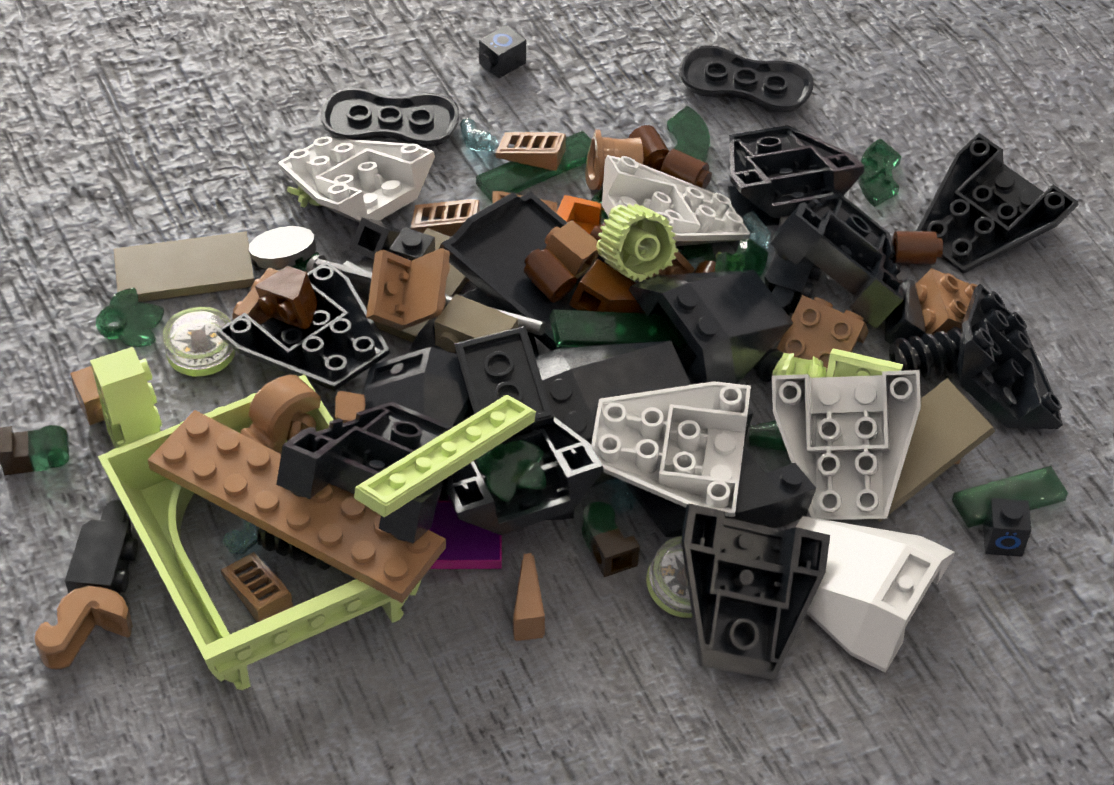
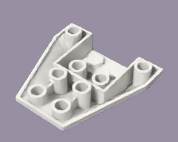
M321 137L316 139L314 144L304 149L293 151L288 158L278 162L279 168L318 204L360 223L362 217L381 220L416 200L435 155L434 151L422 148L417 144Z
M607 155L604 166L602 207L608 217L611 209L618 205L625 207L628 204L633 206L634 204L642 205L668 219L669 225L673 227L671 231L675 233L672 239L676 240V247L749 239L751 234L744 225L743 219L736 213L730 199L725 195L713 193L640 164L630 157L622 156L618 158Z
M920 370L882 371V375L822 378H811L809 374L772 376L773 414L791 463H796L816 487L808 509L811 518L823 520L887 519L921 409Z
M713 381L601 398L598 403L591 446L601 461L604 472L685 508L687 504H694L725 511V516L735 517L751 386Z
M802 516L796 527L831 535L826 573L806 614L848 654L886 673L903 644L905 627L931 583L938 584L953 559L955 552L918 535Z

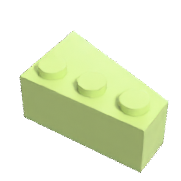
M130 347L90 360L106 429L114 448L123 447L150 434L160 432L162 422L158 410L154 406L157 403L154 389L151 383L147 382L152 380V375L146 359L139 360L134 348Z

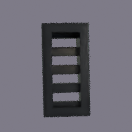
M910 278L904 281L906 289L903 300L885 319L884 337L885 341L890 344L894 343L897 338H905L907 340L910 336L921 337L923 334H926L915 281Z

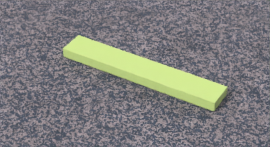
M505 395L356 486L354 499L381 516L386 517L534 423L536 411L511 396Z

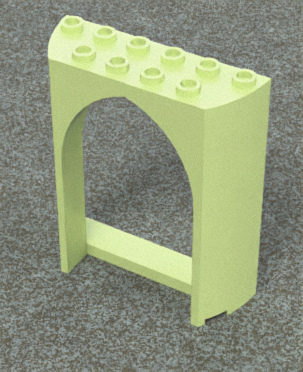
M305 374L299 376L300 379L314 390ZM256 393L229 405L218 407L204 415L240 433L241 429L248 428L253 423L249 417V410ZM322 401L320 408L306 412L316 421V432L329 428V423L333 420ZM183 422L98 456L103 469L212 674L221 682L224 679L232 682L239 690L249 688L251 686L247 665L379 606L383 607L392 623L400 620L404 615L401 607L405 601L401 603L355 579L229 634L180 541L182 519L194 493L150 470L148 465V459ZM421 580L410 593L411 596L416 595Z

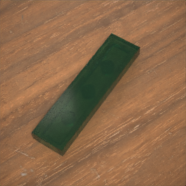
M584 131L566 137V150L557 171L510 161L477 175L476 185L493 203V191L518 193L586 163L592 140Z
M553 310L549 316L556 346L589 347L671 341L675 350L683 351L688 345L667 314H654L648 317L645 313Z

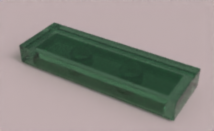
M1048 466L954 492L952 502L966 526L971 528L983 524L991 498L1029 500V510L1031 511L1066 501L1068 492L1053 468Z

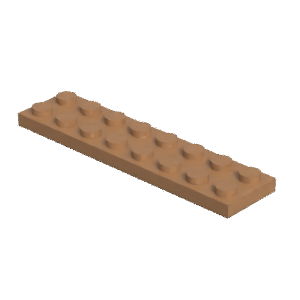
M196 410L184 420L148 459L150 470L401 603L405 601L446 548V539L430 530L423 534L414 544L396 539L392 534L379 529L380 514L354 499V494L334 485L328 484L311 499L294 495L291 491L276 485L281 458L280 453Z

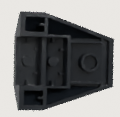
M789 125L729 135L731 183L743 196L772 218L780 219L782 216H790L799 204L803 202L807 205L814 199L820 202L823 197L835 193H840L844 196L864 173V165L851 153Z
M755 270L657 275L634 284L629 288L630 293L648 317L664 310L694 351L697 358L687 373L695 384L713 381L738 384L793 325V321Z
M671 341L561 348L535 357L553 416L590 444L592 443L599 399L691 385ZM603 472L592 487L612 480L615 477Z
M471 405L461 422L474 415ZM554 417V424L516 433L447 477L446 491L458 519L503 535L572 512L604 472V469L591 444Z
M687 504L681 546L700 666L775 680L826 573L831 535L798 527L786 530L775 529L726 518L725 511Z

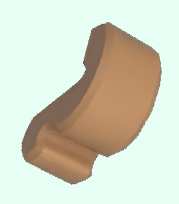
M297 375L278 377L265 384L255 394L249 410V417L253 423L248 428L241 429L240 433L281 454L293 415L295 413L303 414L320 408L321 396Z
M89 585L74 589L62 598L57 608V625L51 626L48 622L42 623L35 633V643L40 659L46 667L50 669L69 667L95 625L118 635L130 637L133 625L129 609L124 598L108 588Z

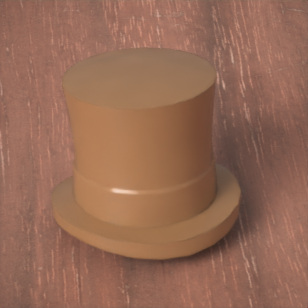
M595 129L585 168L586 183L591 190H599L603 184L607 155L618 158L627 156L643 164V145L640 137L625 139L602 137L600 129Z

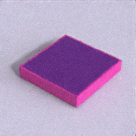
M438 501L432 527L429 530L446 539V548L430 569H502V535L458 519L450 501Z

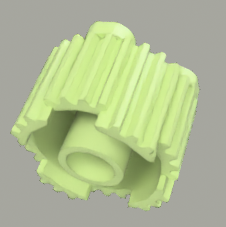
M628 204L627 207L618 205L611 209L609 220L605 219V226L600 227L603 231L598 234L601 239L596 245L598 254L605 259V263L634 281L638 280L639 282L646 280L647 277L652 278L653 274H659L660 269L664 270L666 267L673 265L671 261L676 259L674 253L678 252V249H676L675 245L676 240L672 239L675 236V233L671 231L673 227L669 225L666 217L638 204H634V206Z

